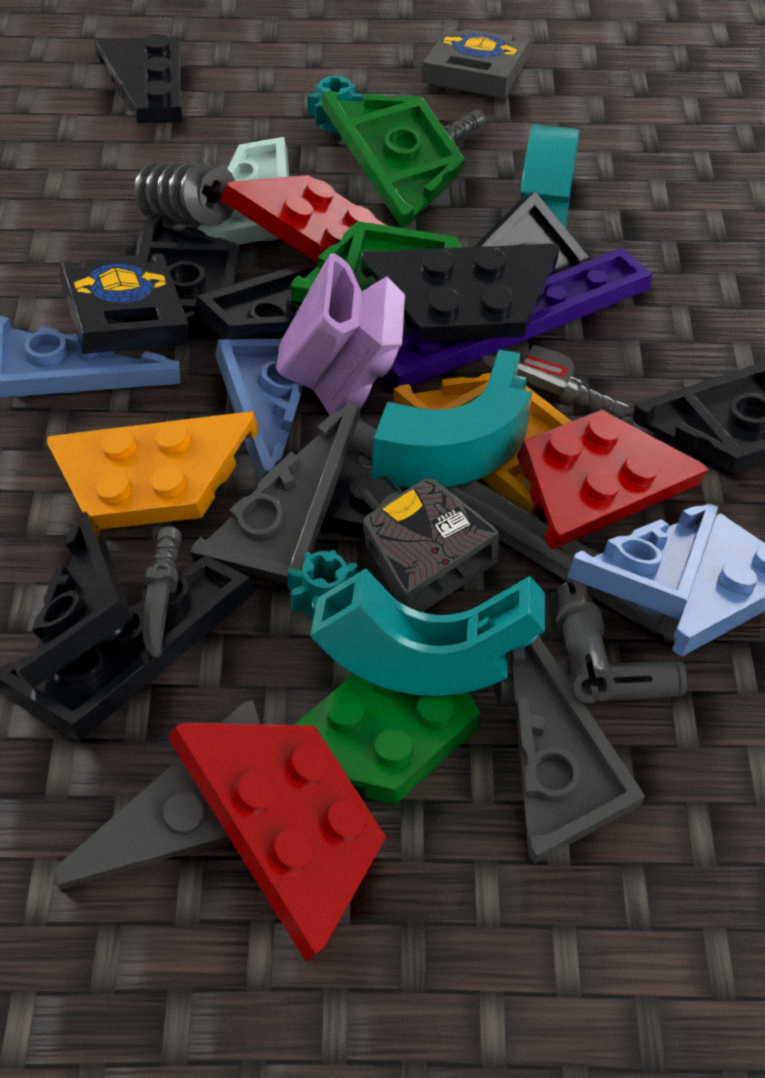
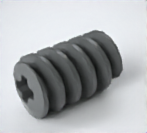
M206 162L148 163L140 170L135 181L134 193L136 203L142 214L146 217L148 214L162 216L163 223L192 224L197 226L220 225L229 219L235 210L220 200L226 184L235 181L232 173L225 166H215Z

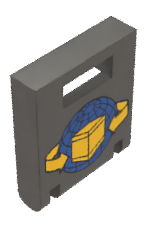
M449 25L422 63L421 83L436 85L440 90H445L447 87L485 94L486 98L492 99L494 96L505 98L529 58L531 40L522 38L520 42H517L514 36L465 28L461 32L458 31L457 26Z

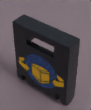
M152 254L151 263H145L143 255L81 259L80 268H74L71 260L60 261L61 283L82 354L187 345L189 323L163 254ZM155 315V320L114 324H107L106 319Z

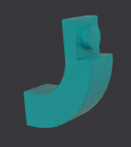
M532 124L520 195L522 198L526 193L536 191L566 228L571 187L575 176L580 129Z
M499 349L486 389L475 400L463 406L432 410L387 402L373 438L371 481L387 475L391 477L397 486L411 488L421 480L430 478L435 479L443 487H451L485 477L511 460L520 449L526 437L532 391H526L527 377L518 376L520 353Z
M365 568L317 598L310 636L338 664L358 677L380 687L414 695L446 696L462 694L491 686L506 679L508 652L513 649L519 650L527 647L539 634L545 632V592L529 576L471 610L451 615H434L416 611L400 603Z

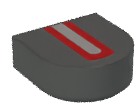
M537 345L532 346L522 364L567 382L570 376L574 377L575 367L569 357L560 352ZM526 383L527 387L544 399L560 397Z

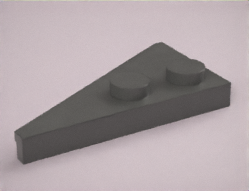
M347 402L340 411L333 412L318 426L319 434L297 455L291 451L259 482L255 492L240 499L229 510L231 517L206 541L200 537L192 545L190 553L193 561L196 562L205 556H209L244 575L288 586V570L293 568L302 570L304 553L309 552L312 554L360 417L359 404Z
M539 635L527 647L510 651L528 855L533 864L642 805L645 798L644 793L585 704L576 697L573 686Z
M254 701L243 702L221 723L260 724ZM179 758L54 868L60 890L231 840Z

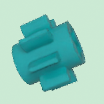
M329 76L323 78L319 84L315 85V93L307 94L308 115H315V124L319 125L324 131L339 133L321 107L322 93L335 91L337 92V100L363 102V94L356 93V85L352 84L349 79L342 76Z
M331 550L330 552L320 551L313 554L309 552L304 553L302 570L296 568L288 570V589L291 591L290 609L292 612L303 610L304 614L313 623L317 598L356 575L358 565L356 563L346 565L344 559L336 554V550Z

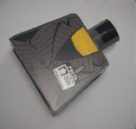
M385 475L375 479L365 489L363 499L373 510L363 520L367 551L392 596L405 606L419 612H424L498 562L499 532L493 525L435 479L425 478L403 492L390 476Z

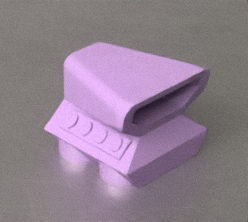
M330 254L279 344L276 363L278 373L289 380L314 390L329 415L340 411L347 402L359 404L360 409L370 393L372 384L377 377L381 378L389 371L402 345L405 294L387 276L361 291L349 264L338 255Z

